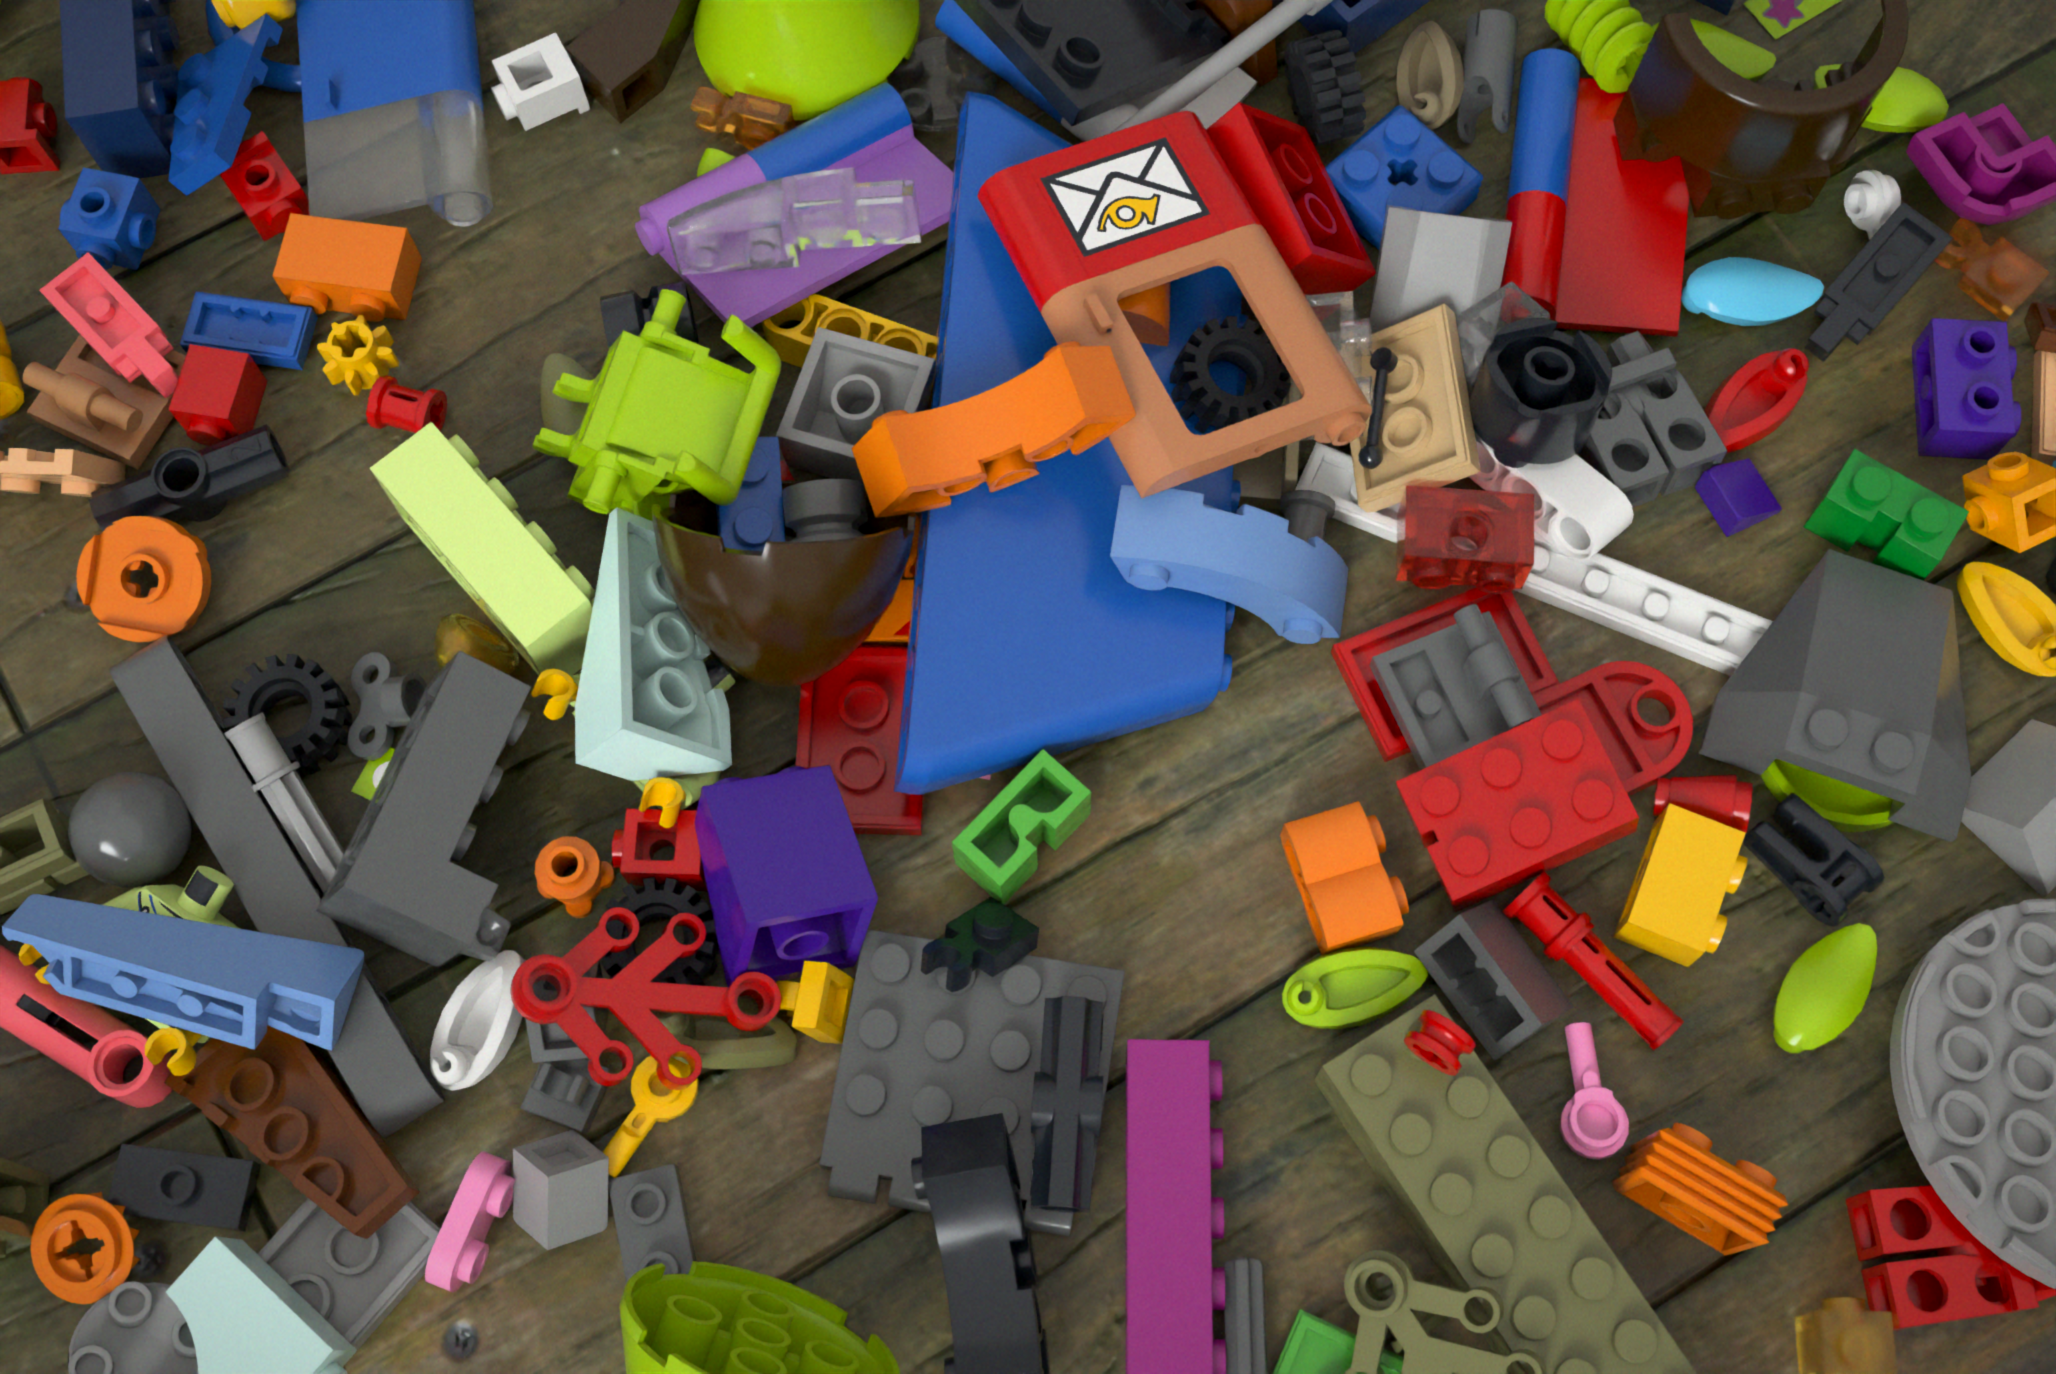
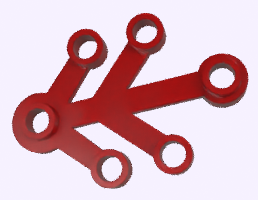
M614 907L607 910L596 924L595 930L562 958L550 954L537 955L523 962L517 969L510 987L511 999L517 1011L534 1023H557L589 1058V1074L595 1082L603 1086H615L628 1076L634 1064L633 1054L630 1048L623 1042L609 1040L583 1007L608 1008L658 1062L656 1072L660 1082L671 1090H683L699 1077L702 1070L701 1057L694 1048L680 1044L651 1011L726 1016L734 1027L744 1031H755L766 1026L776 1016L781 1005L779 987L772 978L760 972L741 974L729 987L651 982L677 958L692 956L704 943L706 927L703 921L692 913H679L672 917L665 926L662 936L612 979L582 976L608 952H623L637 938L640 929L639 921L632 911L623 907ZM612 920L622 922L628 929V937L620 940L612 938L606 931V923ZM674 927H688L694 934V943L690 945L679 943L673 934ZM538 981L550 982L556 988L557 998L552 1001L540 1000L534 994L533 984ZM748 995L754 998L758 1004V1013L756 1015L744 1014L738 1007L739 996ZM607 1052L616 1054L622 1062V1071L616 1074L604 1071L600 1066V1055ZM672 1057L685 1059L690 1066V1075L686 1078L674 1076L669 1070V1059Z

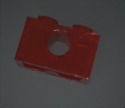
M1406 485L1397 512L1396 581H1410L1415 586L1423 589H1441L1450 584L1476 586L1478 590L1490 594H1501L1510 592L1513 589L1523 588L1534 565V494ZM1458 536L1466 537L1473 541L1478 549L1463 550L1457 547L1451 538Z

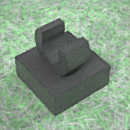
M586 1059L540 1062L520 1108L529 1114L565 1128L573 1129L587 1136L608 1086L600 1085L592 1079L588 1071V1060ZM601 1066L607 1073L614 1074L609 1068Z

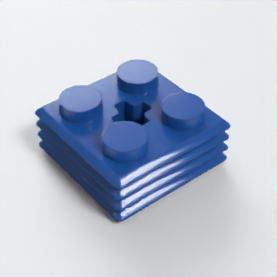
M1398 105L1325 167L1354 228L1378 250L1380 249L1386 205L1459 215L1477 199L1479 187L1483 180V175L1402 105ZM1391 182H1399L1396 186L1391 184Z

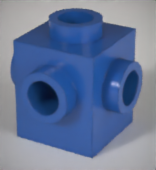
M83 167L71 198L66 200L61 208L58 229L76 251V256L79 259L86 253H89L104 269H111L114 265L137 270L144 251L149 249L154 242L156 221L161 209L140 178Z

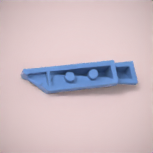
M33 894L27 897L2 926V934L8 941L15 940L32 945L49 962L43 977L59 994L254 1050L267 1033L268 1025L332 1051L338 1042L364 963V952L356 948L41 894Z

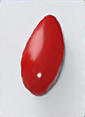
M1787 348L1782 351L1762 354L1725 378L1713 393L1704 412L1726 447V454L1745 448L1763 439L1778 429L1790 416L1803 395L1808 380L1809 360L1802 351L1796 348Z

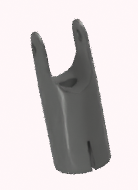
M1481 10L1480 14L1476 12L1467 20L1463 56L1464 90L1459 103L1457 121L1458 133L1466 144L1474 141L1476 121L1480 114L1490 106H1492L1493 123L1498 132L1506 133L1509 130L1518 21L1515 16L1503 10Z

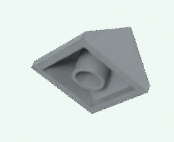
M2031 719L1971 777V784L1961 822L2042 897L2046 896L2056 886V727Z

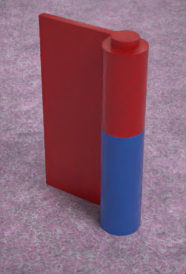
M1550 48L1531 52L1524 58L1521 65L1505 220L1512 222L1495 310L1496 314L1502 320H1505L1507 324L1527 318H1545L1557 321L1556 328L1618 333L1639 331L1645 335L1677 337L1689 207V193L1680 156H1674L1661 162H1648L1645 159L1622 161L1613 119L1626 92L1608 93L1600 89L1594 78H1580L1581 66L1579 60L1565 50Z

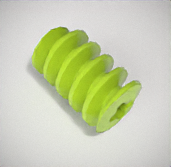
M1547 0L1545 19L1549 27L1557 32L1562 43L1568 46L1572 54L1581 61L1586 72L1594 77L1600 89L1608 93L1626 92L1655 33L1653 27L1643 21L1641 13L1637 9L1630 7L1629 0Z

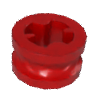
M1423 1010L1418 1018L1421 1025L1420 1030L1409 1031L1404 1038V1042L1415 1055L1433 1068L1445 1074L1456 1076L1462 1068L1459 1061L1460 1055H1470L1476 1047L1475 1041L1466 1031L1450 1019L1437 1012Z

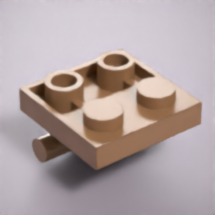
M81 335L77 337L56 370L38 362H31L23 373V382L40 391L27 410V413L37 423L137 470L174 417L168 410L174 393L165 399L143 374L129 383L122 374L118 376ZM171 350L163 358L173 367V371L180 376L186 355Z

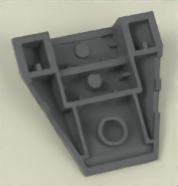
M1829 549L1715 696L1698 753L1761 775L1775 759L1791 763L1891 798L1893 802L1888 816L1889 821L1953 842L1958 835L1971 784L1953 590Z

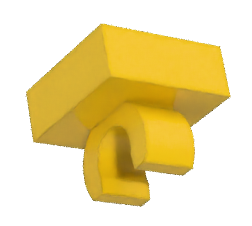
M804 961L800 983L776 981L781 993L779 1010H787L786 1016L793 1018L792 1027L823 1043L842 1044L855 979L830 963Z

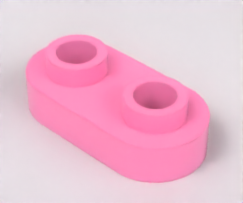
M485 1151L479 1153L472 1161L430 1252L425 1269V1281L450 1292H456L464 1282L473 1284L477 1280L488 1257L489 1245L484 1243V1240L494 1217L502 1218L513 1201L515 1178L511 1177L512 1165L510 1161Z

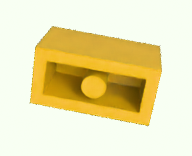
M1669 803L1652 825L1613 938L1686 967L1692 965L1705 951L1713 954L1723 937L1727 925V917L1718 914L1726 892L1730 894L1735 893L1747 866L1748 859L1739 855L1746 833Z

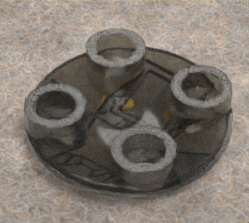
M933 37L916 42L909 60L903 58L887 77L888 84L894 87L904 101L913 129L925 132H946L958 129L959 112L967 91L994 97L997 88L996 74L949 37Z

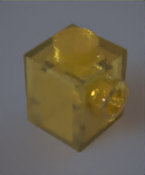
M1840 1297L1821 1299L1822 1310L1794 1317L1799 1374H1897L1891 1312L1866 1311L1865 1299Z

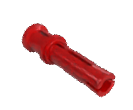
M1544 871L1502 912L1509 919L1517 917L1545 945L1543 953L1549 959L1553 958L1558 962L1562 958L1654 1051L1684 1023V1020L1665 1005L1591 931L1595 926L1591 922L1592 917L1585 911L1577 913L1549 885L1551 877Z

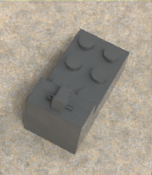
M460 650L427 684L316 910L317 912L435 967H439L459 953L488 962L496 958L511 925L508 920L487 907L491 903L498 884L451 861L459 862L464 856L477 829V826L469 823L468 820L479 801L486 804L500 782L504 768L495 764L506 744L513 746L517 742L528 722L530 711L522 708V705L531 686Z

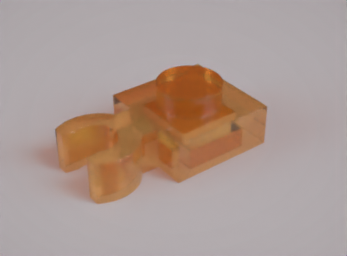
M698 87L690 106L692 111L699 112L695 122L697 128L710 133H721L723 131L733 133L735 143L742 144L749 150L795 128L791 105L735 91L733 99H730L715 89Z
M1960 218L1949 232V235L1958 241L1962 247H1956L1950 243L1935 260L1937 264L1944 268L1960 269L1964 272L1965 275L1957 287L2003 322H2006L2050 273L2002 236L1990 247L1982 241V234L1979 228L1973 222L1964 218Z

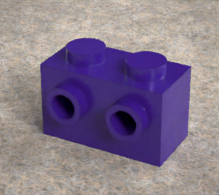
M1932 318L1911 347L1918 456L1990 460L2001 451L2011 438L2017 435L2021 424V407L2018 401H2013L2011 382L2016 371L2017 354L2015 348L2009 346L2007 322Z

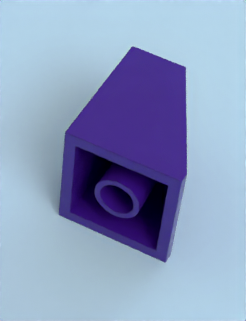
M825 765L808 769L794 766L786 768L777 774L749 779L729 777L719 780L713 785L702 786L694 824L727 986L729 987L738 976L746 972L764 973L775 982L799 978L802 975L804 961L827 962L838 969L855 966L878 901V896L831 766Z

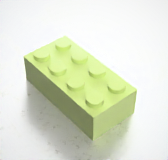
M430 422L370 467V470L405 523L538 676L547 669H559L571 676L582 668L595 590L575 566L572 565L566 569L554 554L557 552V548L536 522L532 521L527 525L516 511L518 504L497 478L494 477L490 481L477 467L480 465L479 460L457 434L447 440L436 426Z

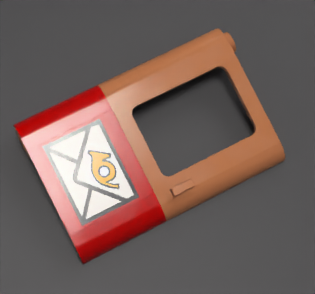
M1176 112L1028 160L995 173L981 186L977 197L1057 344L1076 341L1081 346L1111 347L1136 416L1114 431L1108 438L1141 499L1247 459L1259 457L1266 452L1309 436H1313L1318 443L1332 442L1334 446H1341L1355 440L1365 431L1367 427L1365 422L1372 413L1371 405L1201 120L1194 112ZM1214 266H1221L1228 269L1298 387L1302 398L1211 433L1195 435L1186 427L1121 311L1118 301L1124 297Z

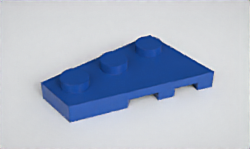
M267 13L205 55L197 53L185 61L178 72L179 81L177 101L174 109L175 121L173 141L170 147L171 161L168 181L186 196L232 167L252 114L243 105L244 101L254 87L263 84L269 67L260 60L265 47H272L278 44L283 28Z

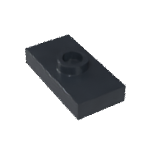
M122 1144L107 1201L112 1205L126 1206L123 1216L245 1232L261 1164L252 1160Z

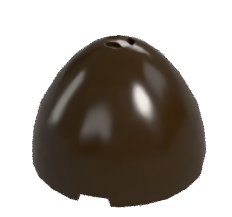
M781 480L782 490L788 486L801 483V481ZM694 488L671 493L669 506L662 511L660 504H653L652 521L658 556L671 596L695 633L723 663L745 678L768 686L793 687L815 681L843 663L871 634L892 603L901 582L911 552L916 521L915 512L876 518L865 489L868 521L860 526L858 530L866 536L839 540L790 542L797 535L793 529L785 526L784 517L785 542L767 541L763 551L726 548L723 538L717 536L716 504Z

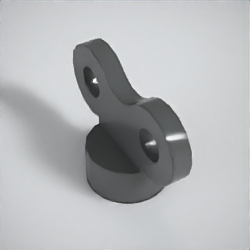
M371 652L357 661L351 676L352 687L361 700V709L349 729L348 746L353 754L365 760L381 758L389 750L394 738L393 727L408 725L427 686L425 680L416 673L397 676V666L393 659L379 652ZM378 669L379 674L377 679L373 683H370V676L372 672ZM375 729L374 739L367 744L366 738L368 733Z

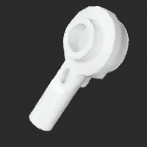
M1865 170L1857 173L1851 180L1844 197V207L1847 215L1858 229L1867 231L1869 240L1901 205V192L1896 180L1890 175H1883L1875 170Z

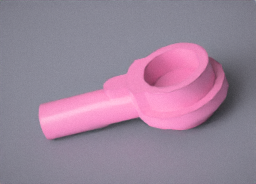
M1586 1022L1569 1024L1564 1028L1575 1094L1566 1103L1560 1115V1132L1564 1142L1573 1152L1584 1158L1600 1160L1612 1156L1622 1148L1629 1134V1120L1625 1109L1613 1097V1091L1602 1088L1591 1024Z

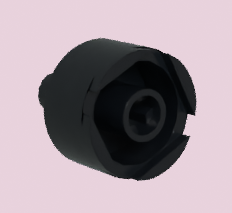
M1527 318L1505 325L1495 335L1493 342L1486 350L1470 392L1469 405L1475 432L1493 449L1495 458L1503 465L1521 468L1528 463H1558L1580 453L1585 447L1606 400L1612 379V367L1606 353L1587 334L1577 330L1575 337L1555 330L1558 324L1557 321L1545 318Z

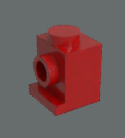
M13 77L6 81H0L1 174L60 170V160L50 147V138L55 137L58 130L56 113L52 104L45 102L42 98V85L30 78Z
M263 131L242 142L239 145L232 167L220 174L230 193L264 242L279 233L285 232L290 213L309 216L315 212L302 187Z
M626 808L624 829H616L614 831L612 863L614 868H620V873L628 885L632 883L633 886H644L643 879L655 877L658 884H665L667 877L678 880L681 887L689 885L696 891H708L694 824L696 810H680L674 826L664 828L659 824L662 809H646L645 812H641L639 809ZM670 846L675 849V855L671 861L653 860L654 854L659 848Z

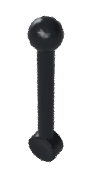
M1387 347L1377 349L1370 359V365L1376 370L1371 405L1372 413L1369 420L1366 446L1358 454L1360 464L1367 469L1378 467L1383 460V453L1378 445L1388 374L1395 369L1398 363L1397 356Z

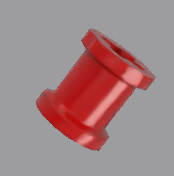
M388 375L380 376L373 384L369 393L366 409L367 422L370 427L377 429L392 426L413 433H417L432 422L441 432L447 413V396L444 391L431 388L423 392L399 385L395 377Z

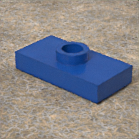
M196 291L180 346L186 354L189 345L192 344L249 353L256 364L303 370L318 317L312 307Z

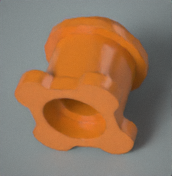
M563 836L551 841L540 851L535 861L534 874L540 894L547 899H557L566 905L568 914L574 918H584L590 915L594 908L593 901L603 889L611 887L616 879L615 870L607 861H600L597 851L589 842L578 837ZM577 865V869L572 875L562 877L568 867Z

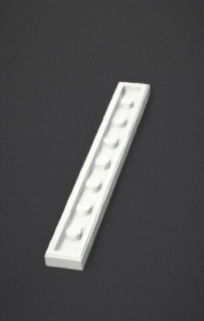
M1318 442L1314 446L1295 489L1312 490L1331 497L1335 501L1336 506L1335 514L1332 518L1487 580L1493 581L1504 576L1510 589L1729 676L1735 672L1773 622L1598 552L1586 561L1572 560L1527 524L1438 489L1376 512H1365L1358 506L1352 456Z

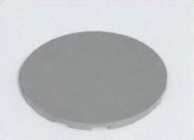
M2056 899L2023 900L2019 904L2003 906L1991 911L1987 909L1967 919L1938 940L1921 958L1911 972L1900 994L1894 1014L1890 1038V1072L1899 1119L1909 1146L1921 1170L1940 1199L1966 1229L1999 1258L2025 1275L2056 1289Z

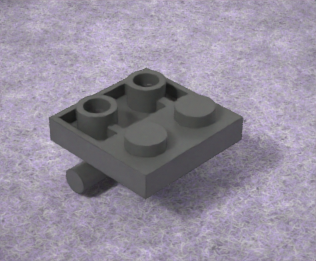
M1477 604L1466 606L1453 615L1457 624L1376 655L1371 659L1369 666L1420 770L1542 715L1490 612L1487 611L1481 614Z

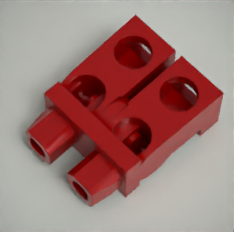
M1932 1185L1874 1189L1845 1199L1859 1261L1936 1251L1937 1257L1888 1262L1861 1270L1875 1333L2020 1312L2038 1308V1301L2056 1296V1289L2025 1275L1999 1258L1977 1240L1953 1215L1937 1195Z

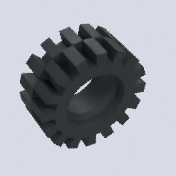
M1334 29L1288 43L1286 46L1288 51H1285L1284 56L1288 66L1284 67L1285 76L1289 79L1290 85H1287L1288 95H1292L1293 99L1291 107L1294 115H1298L1297 124L1306 128L1314 146L1317 147L1361 134L1365 127L1363 120L1366 119V110L1362 106V103L1365 102L1364 91L1360 90L1359 82L1362 81L1360 71L1356 72L1354 66L1357 60L1354 52H1349V42L1346 37L1342 38V32Z
M1226 316L1221 325H1219L1217 318L1207 321L1202 330L1198 327L1193 332L1174 362L1175 367L1170 373V383L1176 384L1171 392L1173 402L1186 401L1179 413L1185 421L1193 414L1200 418L1194 428L1204 434L1209 425L1215 426L1216 431L1279 408L1289 393L1291 383L1286 381L1290 374L1285 365L1280 364L1282 360L1275 348L1272 349L1270 347L1271 341L1267 334L1264 332L1260 337L1253 333L1258 322L1247 319L1242 328H1237V316ZM1216 361H1226L1238 366L1250 379L1252 384L1251 392L1245 396H1235L1223 391L1212 380L1209 374L1210 365Z
M287 654L286 663H283L277 655L265 657L268 669L262 671L253 663L245 669L252 677L247 684L237 677L230 687L238 694L237 699L225 697L223 708L231 717L222 718L224 729L229 731L260 713H263L266 717L270 709L278 701L288 696L295 695L306 698L311 708V714L307 723L297 733L289 737H276L290 762L298 761L301 765L300 768L304 767L312 775L321 770L316 760L323 755L330 763L339 756L332 748L335 742L346 745L348 733L343 729V725H352V714L345 707L350 705L346 694L340 689V686L315 661L308 658L305 663L299 655ZM298 768V769L296 770V772L298 773V775H299V777H300V770H299V768Z
M655 877L643 879L644 887L635 889L632 883L622 888L626 896L619 902L613 897L606 904L608 910L614 907H623L632 911L639 921L640 929L644 924L653 919H671L679 913H692L703 921L706 927V939L698 951L690 957L677 958L651 982L705 986L702 980L707 973L712 976L714 975L718 967L715 956L720 954L713 915L706 901L702 900L697 891L687 885L686 888H683L678 880L667 877L665 884H658ZM612 920L606 923V931L612 938L620 940L628 937V929L622 922ZM681 926L684 932L683 944H693L695 941L693 932L688 927ZM635 941L627 950L619 953L608 952L600 961L611 978L637 957Z

